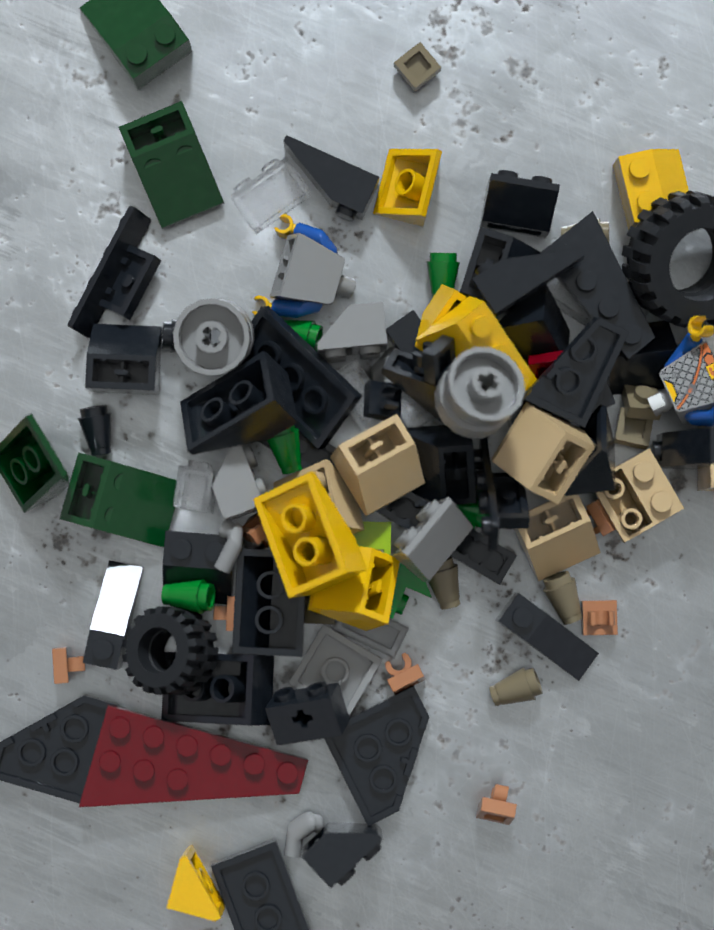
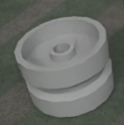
M221 298L203 299L187 306L177 318L173 331L174 348L181 361L192 371L207 376L225 374L243 364L251 354L255 340L253 324L246 311L236 303ZM211 331H220L221 334L217 337L218 343L210 340L209 335Z
M491 347L471 348L462 352L439 380L434 394L436 410L442 422L453 432L467 438L487 437L496 433L521 405L525 393L524 377L517 364L504 352Z

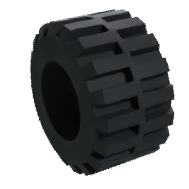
M164 606L156 607V609L149 608L144 611V615H138L134 619L135 626L128 627L126 633L129 637L128 640H123L122 646L126 648V654L122 655L123 662L128 663V667L125 670L128 676H134L132 682L137 687H143L142 691L155 693V695L190 694V691H197L202 688L201 682H208L211 678V675L208 673L209 670H215L217 662L213 661L214 655H218V647H214L213 643L217 640L215 633L209 632L212 627L209 621L202 620L203 615ZM172 635L176 643V656L172 665L168 667L164 650L167 640Z

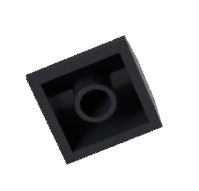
M166 530L163 554V586L165 584L204 579L215 587L214 604L227 605V596L233 595L235 564L230 573H225L214 566L227 539L216 534Z

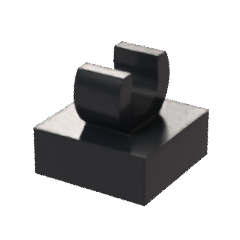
M441 335L433 343L424 342L422 353L418 351L412 352L413 365L417 368H423L425 382L437 385L455 360L454 338Z
M369 380L365 383L363 417L384 421L397 414L401 419L402 390L393 383Z

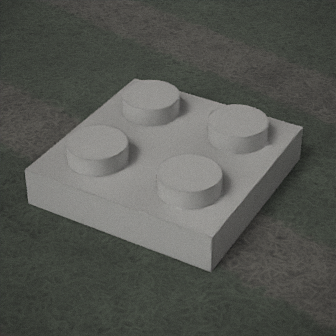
M323 624L288 684L296 689H302L316 682H325L326 684L339 682L348 715L350 716L383 659Z

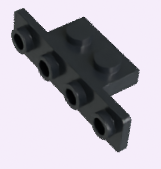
M129 206L125 215L121 218L111 242L105 249L93 276L89 279L88 285L68 322L69 328L87 338L91 337L93 324H98L105 309L131 320L161 262L155 255L137 248L151 223V219L137 208Z
M487 437L480 438L479 449H473L474 468L479 469L475 474L476 491H482L478 496L479 514H485L481 519L482 538H488L490 551H497L499 529H529L530 514L525 487L507 473H492Z

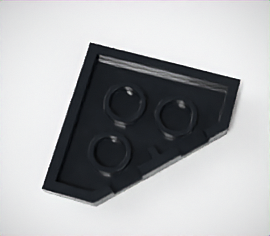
M414 685L350 717L342 736L324 738L368 826L398 812L401 807L407 783L429 720V715Z
M84 695L0 742V781L80 803L108 705L118 707L119 704Z

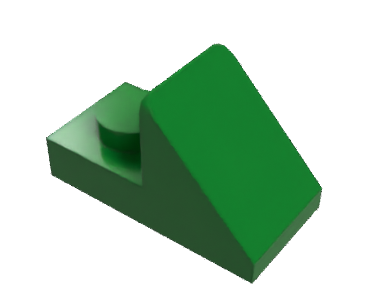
M400 563L390 613L391 619H393L395 613L402 615L409 599V596L404 594L406 588L432 598L426 582L420 580L402 563Z

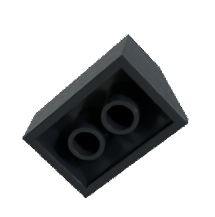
M242 549L237 558L232 653L302 657L306 596L288 598L272 550Z

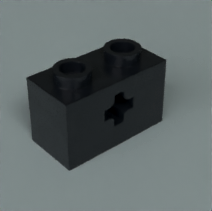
M316 682L307 688L296 690L293 687L279 689L274 693L265 708L277 746L342 736L350 720L339 682L332 684Z

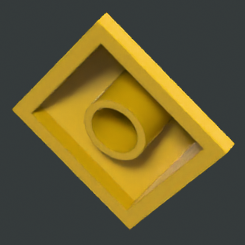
M389 149L373 214L424 227L442 151L439 149Z
M191 845L185 849L179 860L166 908L217 921L223 915L226 907L194 846Z

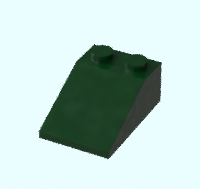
M89 0L79 7L138 90L193 52L188 37L160 0Z
M32 413L25 416L0 442V474L24 513L57 497L69 486L68 473Z

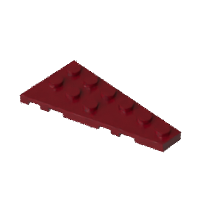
M108 705L79 807L299 794L308 759Z

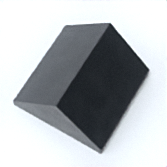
M547 284L519 302L498 321L527 365L529 355L564 351L569 345L570 329Z
M665 320L648 322L655 336L654 340L628 361L619 353L607 379L612 395L622 394L624 385H643L657 388L658 390L666 389L659 372L664 368V365L678 347L669 322Z
M600 404L591 414L586 427H579L585 430L596 447L565 493V496L616 490L615 443L607 407Z

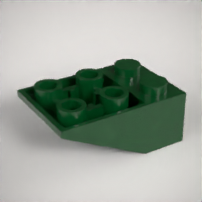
M182 101L119 127L162 229L224 204Z
M78 452L59 519L164 548L165 531L170 529L183 482Z

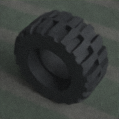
M698 191L669 193L668 200L660 197L651 203L653 208L651 211L642 210L637 216L640 222L636 228L630 226L627 236L631 237L629 245H623L622 256L627 257V263L621 265L625 277L630 279L628 283L639 305L648 310L649 313L683 328L688 326V322L693 316H706L707 319L703 322L702 327L706 325V322L714 325V196ZM703 228L707 231L712 243V258L709 268L697 283L688 288L677 290L670 276V260L673 251L687 234Z

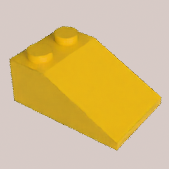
M315 472L306 473L253 499L288 598L312 595L367 571L353 533Z

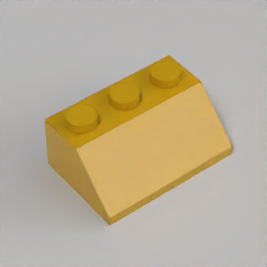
M472 296L467 297L415 338L422 349L424 342L433 343L441 335L454 338L455 359L462 352L474 347L494 348L504 352L517 364L524 377L525 392L537 380L486 303Z

